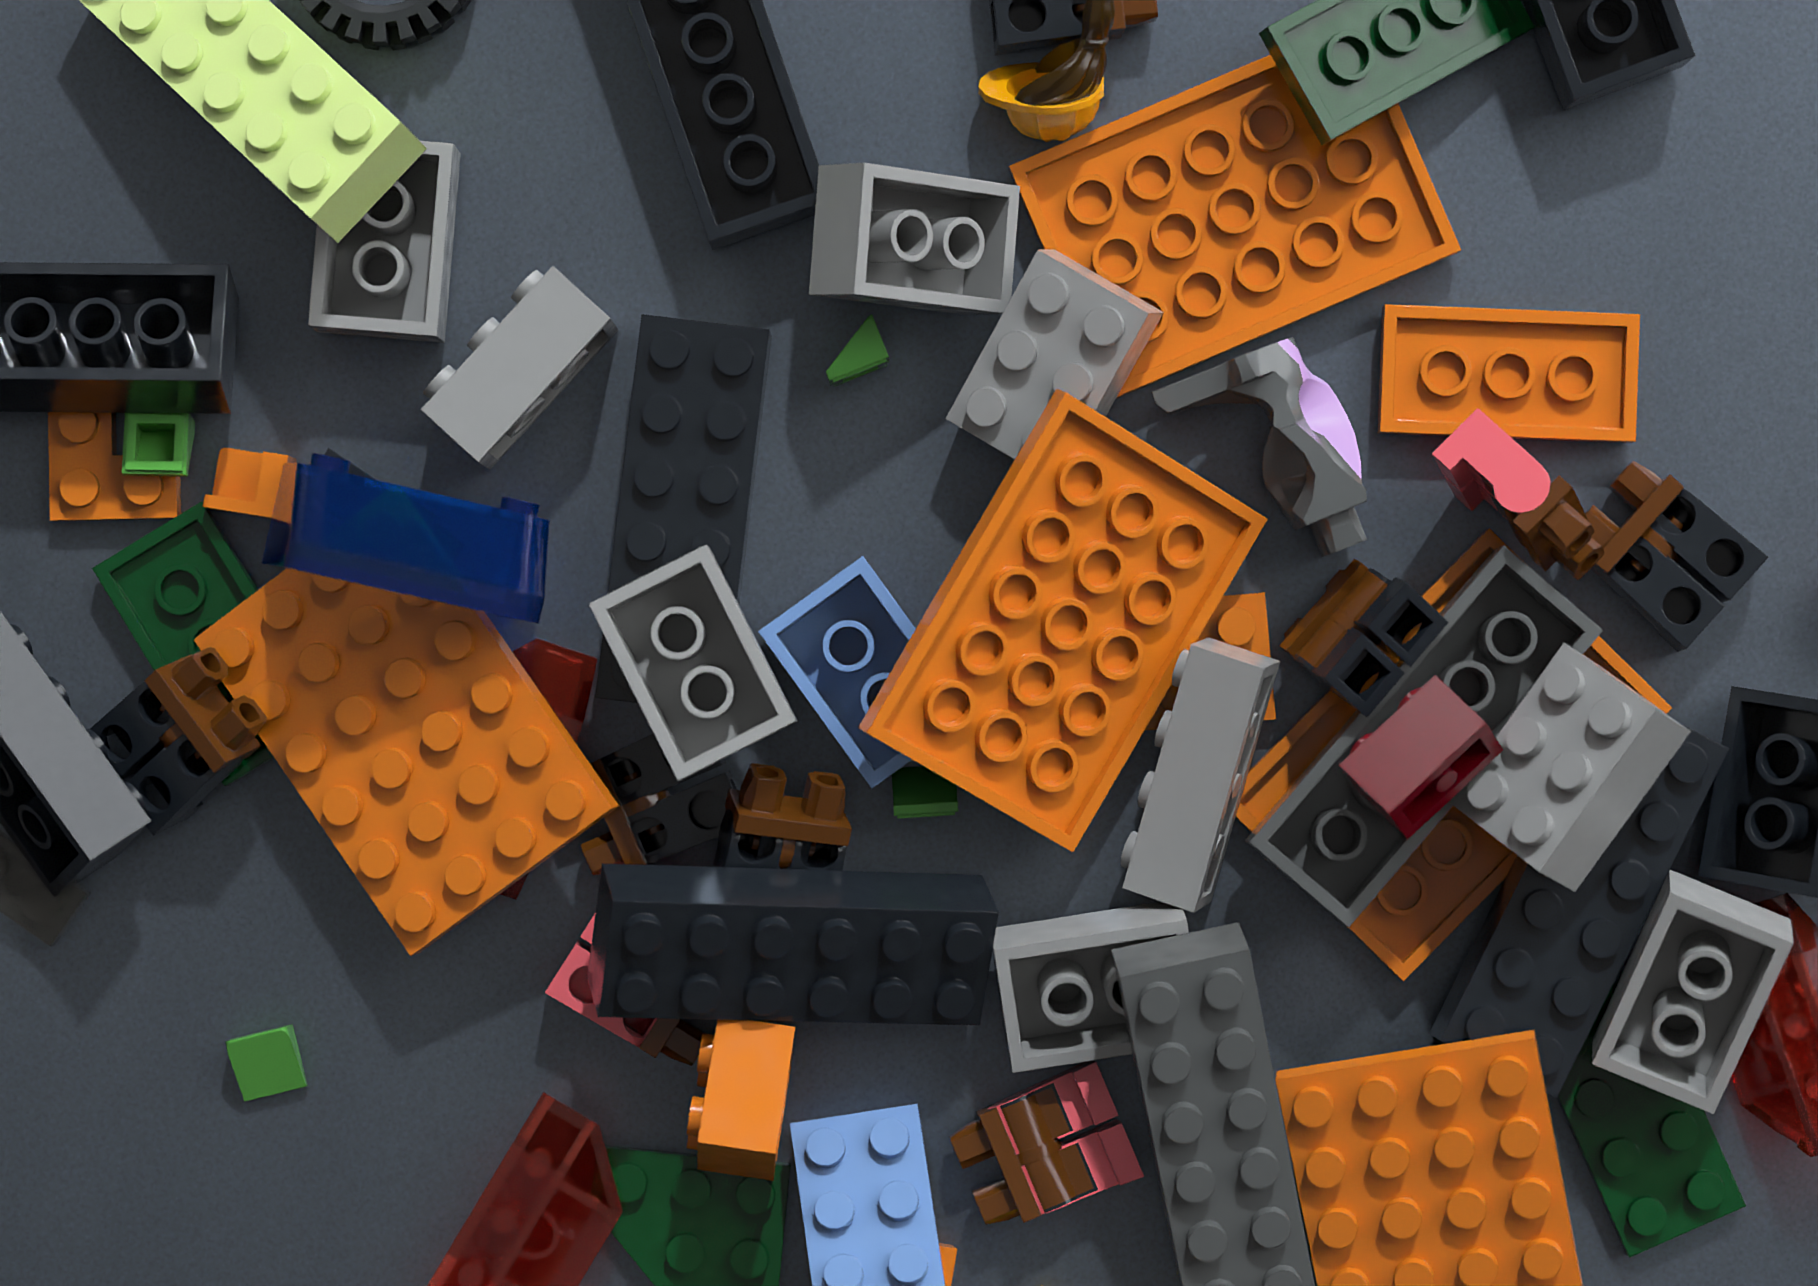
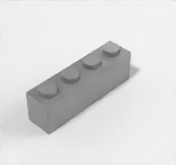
M1209 637L1191 644L1190 650L1184 649L1180 653L1172 675V685L1178 687L1173 710L1165 711L1155 735V746L1162 748L1155 772L1150 770L1147 773L1138 795V807L1144 808L1138 832L1132 831L1121 856V867L1127 869L1122 888L1193 913L1211 903L1280 664L1279 660Z

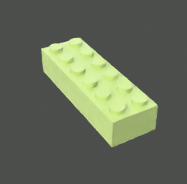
M79 0L337 243L341 241L427 149L400 120L269 0Z

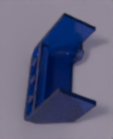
M312 453L310 465L284 463L262 564L294 569L491 613L508 619L540 623L545 600L550 520L537 517L540 505L502 497L500 508L352 475L348 474L351 461Z

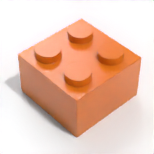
M717 1020L715 1035L702 1034L697 1064V1086L705 1087L706 1092L705 1098L692 1096L687 1125V1149L697 1150L698 1170L774 1181L793 1059L795 1027L753 1020Z

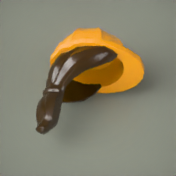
M1085 0L1081 38L1056 46L1040 62L1005 65L989 71L980 78L978 86L979 95L986 103L1006 109L1012 125L1021 134L1033 139H1042L1045 142L1052 140L1064 141L1085 129L1094 119L1099 108L1100 99L1104 97L1103 75L1107 66L1105 46L1109 42L1108 34L1114 22V0Z

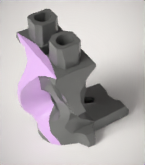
M1294 337L1245 353L1223 364L1151 392L1155 404L1169 415L1188 408L1212 404H1258L1265 411L1272 424L1269 427L1270 432L1262 456L1264 484L1292 527L1297 530L1309 525L1322 557L1367 540L1354 508L1367 502L1366 488L1362 486L1361 460L1354 430L1331 387L1306 368Z

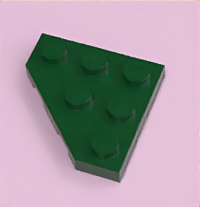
M601 1145L599 1147L593 1211L654 1286H779L791 1163L776 1162L774 1181L698 1170L697 1154Z

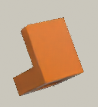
M226 447L222 448L218 455L212 495H204L203 507L216 511L284 521L289 511L297 459L289 455L263 451V453Z

